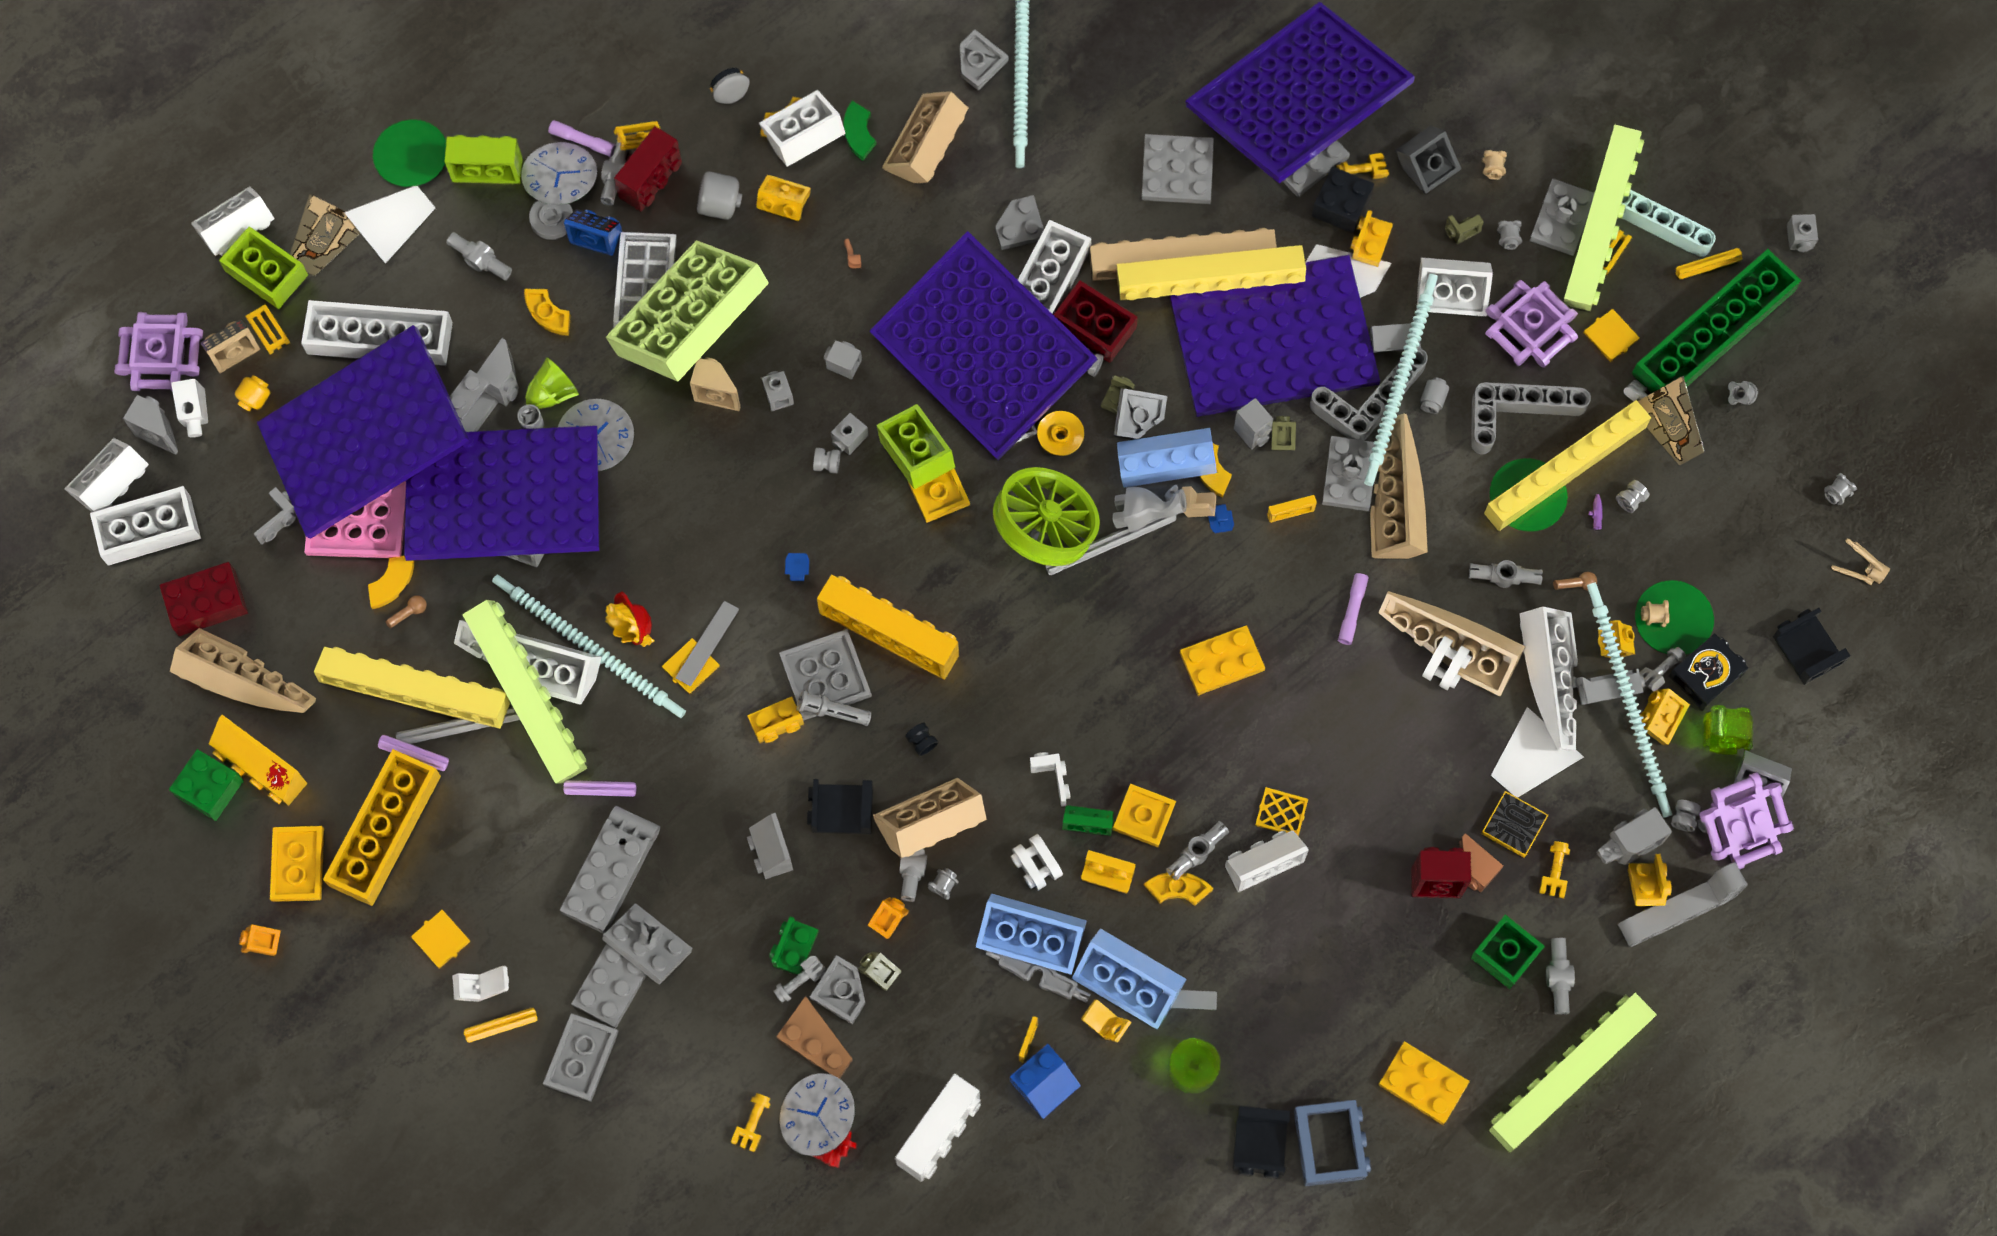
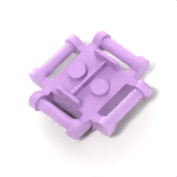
M1519 280L1514 284V288L1497 303L1491 304L1485 309L1487 315L1497 321L1485 334L1490 339L1493 338L1510 354L1517 366L1523 364L1532 355L1537 364L1544 368L1550 363V359L1569 342L1573 343L1578 338L1576 332L1567 324L1578 313L1560 300L1549 289L1550 286L1545 281L1536 288L1533 287L1531 289L1525 282ZM1519 295H1523V297L1519 299L1514 305H1512L1507 311H1505L1504 313L1501 312V310H1503L1516 297H1518ZM1502 328L1525 348L1522 352L1500 332ZM1560 331L1563 336L1543 353L1540 348Z
M138 312L137 323H134L133 327L119 328L120 347L118 364L115 365L114 373L121 376L131 374V391H140V389H171L172 391L171 382L180 381L181 375L193 377L199 375L200 368L197 365L203 330L199 328H185L187 326L186 313H178L177 315H147L146 312ZM132 338L130 362L129 364H127L130 339ZM184 338H191L188 365H183L185 354ZM141 374H171L170 380L140 378Z
M1755 772L1750 774L1749 778L1722 789L1717 787L1711 790L1714 802L1711 804L1712 808L1702 811L1699 815L1701 821L1705 823L1712 846L1711 855L1713 860H1721L1729 855L1731 862H1736L1738 868L1742 869L1750 862L1770 854L1777 855L1782 853V847L1776 835L1788 833L1794 828L1792 821L1788 820L1781 796L1783 790L1780 783H1771L1762 787V779ZM1770 795L1779 823L1774 825L1765 798ZM1714 819L1716 820L1723 846L1721 845ZM1768 842V845L1740 856L1739 850H1749Z

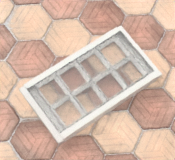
M621 232L613 327L627 315L673 266L676 253V234Z

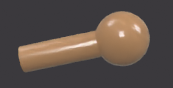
M1584 572L1578 578L1554 580L1553 586L1555 590L1581 587L1583 590L1588 591L1587 585L1595 582L1597 584V577L1592 572Z
M419 595L412 596L405 608L385 621L387 626L391 629L410 615L423 613L427 607L426 600Z

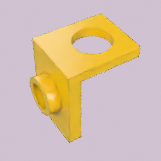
M1094 999L1081 1018L1083 1022L1101 1037L1114 1042L1120 1040L1131 1024V1021L1117 1017L1096 999ZM1122 1025L1120 1030L1114 1034L1115 1030Z

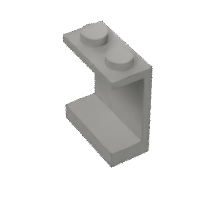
M472 370L468 371L450 396L465 432L478 431L498 404L497 399L484 392L490 381Z

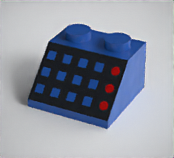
M576 209L564 221L570 243L610 256L614 255L622 232L621 224L615 218H604L597 216L596 213L590 210L581 211Z

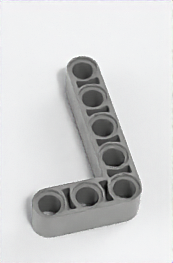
M1417 348V353H1414L1416 355L1415 359L1419 360L1421 364L1410 365L1412 370L1409 371L1410 376L1407 377L1408 382L1405 383L1407 387L1403 389L1405 393L1425 369L1428 356L1421 348ZM1397 364L1359 410H1356L1326 387H1318L1313 391L1310 409L1346 438L1366 440L1382 421L1381 418L1384 417L1383 412L1386 411L1385 406L1388 405L1387 399L1390 398L1384 397L1382 393H1392L1390 389L1394 387L1393 381H1396L1394 376L1398 375L1396 370L1400 368ZM1323 398L1327 403L1320 404L1316 399ZM1374 409L1378 414L1372 415L1367 410ZM1341 412L1345 417L1339 418L1334 413ZM1360 426L1364 429V431L1357 432L1353 429V427Z
M1481 383L1476 387L1472 398V449L1481 455L1489 453L1496 438V412L1580 416L1584 414L1590 403V393L1586 389L1579 387ZM1479 394H1486L1489 399H1482ZM1503 395H1508V396H1510L1513 400H1512V401H1507V400H1505L1502 396H1503ZM1531 396L1535 398L1536 402H1530L1526 397ZM1550 398H1556L1560 403H1553ZM1573 399H1579L1583 402V404L1578 405L1573 401ZM1479 416H1486L1489 421H1482ZM1478 438H1486L1489 443H1481Z
M1736 862L1731 863L1715 872L1707 882L1666 900L1665 906H1653L1622 921L1618 926L1629 947H1632L1733 900L1748 884Z

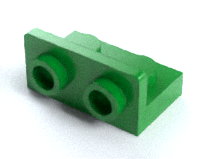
M1067 805L1065 807L1062 830L1111 836L1114 812Z
M791 916L788 922L783 921L779 930L781 939L778 945H773L769 956L772 959L773 967L798 976L804 970L800 964L808 959L819 929L795 921V918Z

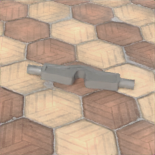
M990 951L986 952V956L999 961V967L1012 972L1024 981H1029L1035 971H1041L1043 974L1039 983L1041 989L1058 994L1068 1000L1075 997L1085 1003L1088 1002L1091 994L1077 988V982L1056 973L1053 969Z

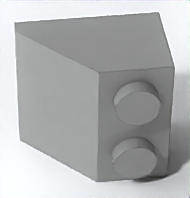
M501 338L477 374L490 381L484 392L497 399L500 404L506 407L510 401H514L517 397L519 386L512 355L506 340Z
M137 395L123 420L136 437L176 455L178 448L170 422L165 416V411L159 407V402L149 396L143 398Z
M776 813L770 814L749 828L751 836H748L747 840L750 850L756 849L758 858L754 859L758 874L763 872L765 879L792 871L791 859Z

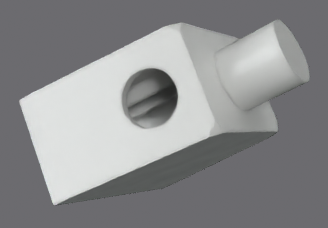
M196 379L171 382L178 421L184 427H187L188 437L202 436L201 425L208 423L205 388Z

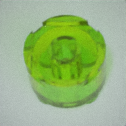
M1723 705L1712 706L1711 711L1703 716V747L1709 746L1710 752L1722 755L1737 754L1739 749H1744V752L1745 750H1751L1753 747V717L1751 710L1748 708L1726 709Z
M1198 1038L1183 1040L1175 1047L1171 1054L1168 1065L1169 1076L1172 1082L1185 1093L1203 1092L1209 1089L1217 1079L1220 1070V1057L1216 1048L1209 1042ZM1191 1061L1194 1064H1200L1198 1070L1189 1068Z

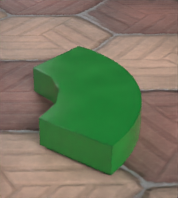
M851 101L844 117L845 137L852 152L864 161L876 145V140L869 134L867 129L871 112L856 102Z

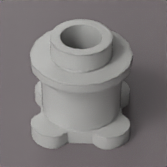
M1521 221L1499 222V228H1497V233L1501 234L1499 245L1509 250L1517 248L1522 243V238L1519 236L1520 227L1522 226Z
M1732 381L1728 384V389L1730 390L1728 402L1735 405L1740 402L1741 404L1749 405L1756 400L1758 390L1752 382L1743 381L1742 383Z
M1839 473L1833 481L1834 483L1825 487V498L1831 504L1842 505L1844 499L1847 496L1851 497L1857 487L1844 474Z
M948 868L938 869L936 871L938 874L934 881L928 883V889L949 900V892L954 884L957 885L959 883L956 879L957 874Z

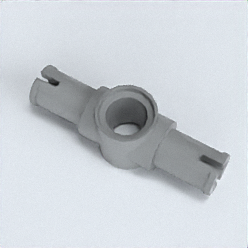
M618 141L616 142L613 156L610 157L609 161H604L601 175L604 189L600 200L603 204L610 206L614 204L617 193L614 177L627 162L626 158L629 151H621V143H618Z
M455 232L451 233L448 237L447 245L462 253L464 261L478 272L489 270L503 280H507L510 276L512 268L497 260L494 251L482 241H477L476 243L473 241L469 242Z
M1503 560L1499 564L1492 563L1491 566L1470 563L1468 577L1469 579L1490 580V582L1495 583L1501 588H1508L1512 584L1519 585L1520 583L1541 585L1543 570L1524 569L1510 560ZM1500 571H1508L1511 577H1503Z
M1218 821L1206 834L1192 838L1188 847L1180 853L1181 857L1166 869L1167 873L1170 876L1174 874L1172 878L1177 881L1190 867L1194 868L1196 865L1203 864L1208 854L1215 849V844L1229 833L1226 826L1222 828L1223 823ZM1198 847L1202 849L1203 854L1194 853L1192 848Z
M923 849L916 851L909 857L901 858L899 871L903 878L901 900L915 901L918 881L921 880V876H925L927 855H925V850Z
M1552 938V961L1546 967L1547 987H1551V992H1554L1555 1014H1569V991H1571V987H1574L1575 983L1574 967L1567 960L1566 938Z

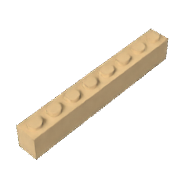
M1259 228L1249 232L1236 230L1227 234L1220 232L1204 236L1191 234L1182 238L1168 236L1160 240L1146 238L1138 242L1127 240L1119 241L1115 244L1101 242L1090 246L1089 257L1092 281L1117 279V264L1260 250L1277 248L1274 229Z

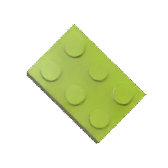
M464 135L447 137L445 164L452 182L521 184L523 158L516 138L509 136L490 138L484 135L478 137H466Z
M250 226L219 260L227 274L278 310L308 276L303 263Z
M918 404L876 425L881 444L913 489L955 468L952 450Z

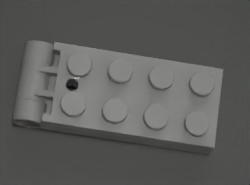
M615 806L603 825L560 908V912L605 934L611 927L648 852L656 840L660 826Z

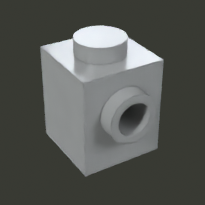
M1815 214L1791 216L1787 223L1790 250L1806 252L1814 248L1818 241Z
M835 340L833 346L827 348L824 359L826 360V368L828 370L853 379L862 361L861 351L852 344L845 341L841 343Z
M773 371L762 377L763 388L771 411L794 404L793 395L784 371Z
M849 413L831 432L833 446L840 450V452L845 451L850 455L868 437V427Z

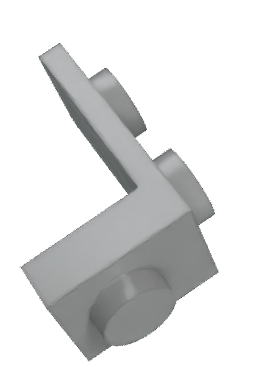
M276 487L269 492V495L282 511L254 533V536L261 545L274 539L279 530L291 525L297 517L287 492L281 493Z

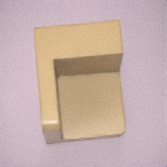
M1192 486L1182 487L1186 496L1187 506L1184 514L1187 517L1215 516L1216 494L1214 492L1196 493Z

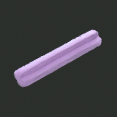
M382 735L378 742V748L388 752L394 749L440 771H445L449 763L447 757L387 735Z
M566 780L563 790L566 795L633 797L636 795V784L634 782Z

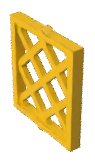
M1266 787L1262 802L1259 805L1255 826L1281 832L1284 831L1281 828L1288 825L1290 831L1293 830L1299 836L1302 821L1305 818L1304 813L1308 799ZM1269 794L1273 802L1265 805V797ZM1273 794H1277L1282 797L1276 800ZM1289 798L1298 800V802L1292 804ZM1286 799L1289 807L1282 810L1278 803ZM1303 804V811L1301 814H1298L1295 807ZM1276 805L1279 812L1271 815L1268 808ZM1292 809L1296 817L1288 820L1284 813ZM1265 810L1269 818L1261 821V812ZM1282 815L1285 822L1278 826L1274 818ZM1298 819V829L1294 830L1290 823ZM1271 820V822L1273 823L1274 827H1273V826H1270V825H1266L1265 823H1267L1268 821Z
M1034 1016L1019 1054V1061L1022 1063L1025 1062L1038 1026V1018Z

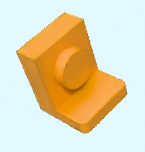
M889 897L882 901L868 926L889 939L909 910L905 908V904L899 899Z
M251 924L246 930L241 932L239 945H242L241 952L247 953L251 951L275 956L281 930Z

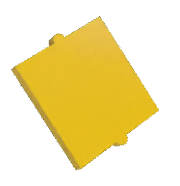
M1613 309L1601 318H1596L1595 323L1583 332L1610 362L1621 353H1626L1628 348L1640 339Z
M693 638L662 665V668L673 678V682L678 683L688 694L692 693L720 666L710 656L691 686L675 678L697 644Z
M443 910L429 921H425L424 926L411 936L439 969L452 957L456 958L458 956L457 953L471 942Z

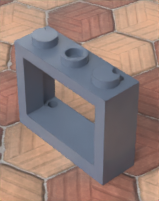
M1356 1100L1299 1106L1294 1109L1304 1186L1364 1180L1368 1176L1367 1172H1371L1369 1157L1364 1156L1363 1147H1367L1365 1131L1361 1132L1359 1123L1363 1122V1113L1361 1106L1357 1107ZM1348 1111L1357 1169L1316 1174L1307 1115Z

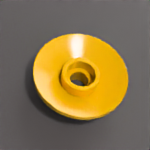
M1055 411L1049 413L1038 425V441L1042 448L1050 454L1057 456L1069 455L1075 452L1084 440L1083 424L1077 416L1070 412ZM1058 434H1063L1065 438L1058 439L1056 436Z

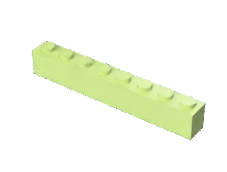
M1614 125L1564 297V303L1567 306L1591 312L1592 305L1598 304L1601 292L1597 291L1599 283H1604L1607 270L1603 269L1605 261L1610 262L1613 248L1609 247L1611 239L1616 240L1619 231V226H1615L1617 218L1623 217L1626 205L1622 204L1623 197L1629 196L1632 183H1629L1628 180L1630 174L1635 175L1638 161H1634L1636 153L1641 154L1645 140L1641 139L1642 131Z
M485 600L464 613L463 617L555 784L564 783L566 780L587 769L585 765L586 758L581 750L576 749L573 743V734L568 728L565 729L561 722L563 717L560 711L553 707L550 702L551 695L549 691L540 684L537 669L530 665L526 658L528 656L526 649L523 645L518 644L514 637L516 632L513 626L507 623L503 617L505 612L502 606L493 600Z
M1636 993L1630 998L1625 995L1615 1005L1618 1009L1613 1014L1608 1011L1598 1020L1601 1025L1595 1031L1592 1028L1586 1031L1580 1037L1583 1042L1577 1048L1574 1045L1570 1046L1562 1054L1565 1059L1560 1064L1556 1061L1553 1062L1545 1070L1548 1075L1542 1081L1536 1078L1527 1087L1530 1092L1524 1098L1519 1094L1509 1104L1512 1109L1508 1113L1504 1114L1501 1111L1491 1121L1494 1126L1489 1131L1510 1153L1657 1015Z

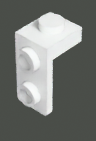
M1047 752L1035 754L1034 757L1030 758L1031 773L1055 770L1061 807L1066 806V799L1070 798L1069 785L1063 782V775H1067L1065 761H1060L1059 754L1049 755Z
M500 966L479 975L463 973L452 975L454 1000L479 1002L506 992L509 989V977L506 966Z

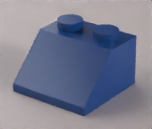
M1046 1044L1010 1076V1083L1042 1119L1048 1116L1081 1086L1065 1062L1049 1044Z

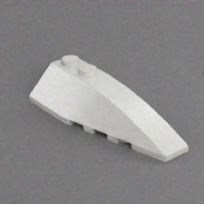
M1539 607L1519 613L1523 645L1526 646L1523 652L1539 711L1557 749L1575 751L1576 720L1572 718L1573 711L1577 709V700L1573 698V688L1577 687L1576 677H1573V668L1577 666L1578 658L1572 613L1548 607Z
M459 620L454 644L477 658L488 662L467 622ZM516 634L514 637L518 644L523 645L527 651L528 656L526 658L529 664L533 665L539 673L538 680L540 684L547 688L550 695L576 704H582L596 681L602 657Z

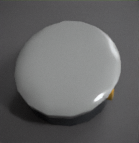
M729 68L720 72L712 79L710 90L713 92L716 102L724 104L733 103L745 95L750 82L743 75L742 70Z

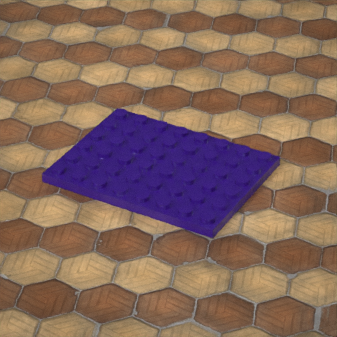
M1318 2L1185 101L1188 109L1276 182L1281 183L1414 82V75L1324 4Z
M968 231L870 330L997 460L1098 360Z
M1350 255L1305 262V282H1298L1296 284L1286 283L1274 286L1229 289L1226 291L1188 293L1178 296L1169 295L1196 417L1240 410L1254 398L1261 405H1268L1311 397L1313 391L1318 387H1326L1336 393L1380 384V377Z
M414 325L257 422L305 536L309 539L470 441L418 328Z
M597 426L466 432L470 440L468 443L406 480L404 551L406 561L599 551Z

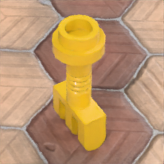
M1383 153L1370 154L1367 158L1368 163L1348 165L1344 161L1336 166V168L1350 174L1371 172L1372 179L1384 178L1389 175L1388 170L1385 169L1387 167L1386 162L1382 161L1384 160Z
M1554 841L1553 846L1550 847V852L1554 853L1553 868L1550 877H1542L1540 894H1545L1546 886L1550 885V896H1555L1556 887H1559V898L1565 897L1568 881L1560 880V871L1564 855L1570 854L1569 844Z
M756 1093L755 1097L751 1098V1102L755 1103L750 1115L751 1117H749L745 1129L736 1127L731 1140L732 1144L736 1145L739 1137L742 1136L743 1139L740 1147L745 1149L750 1139L752 1140L750 1151H756L761 1136L755 1134L754 1131L764 1107L769 1108L771 1105L769 1097Z

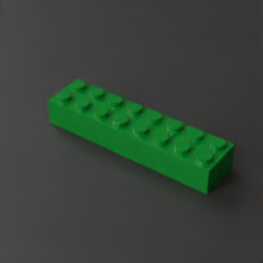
M1767 249L1636 364L1632 375L1650 393L1659 390L1684 376L1686 387H1688L1796 291L1802 280Z

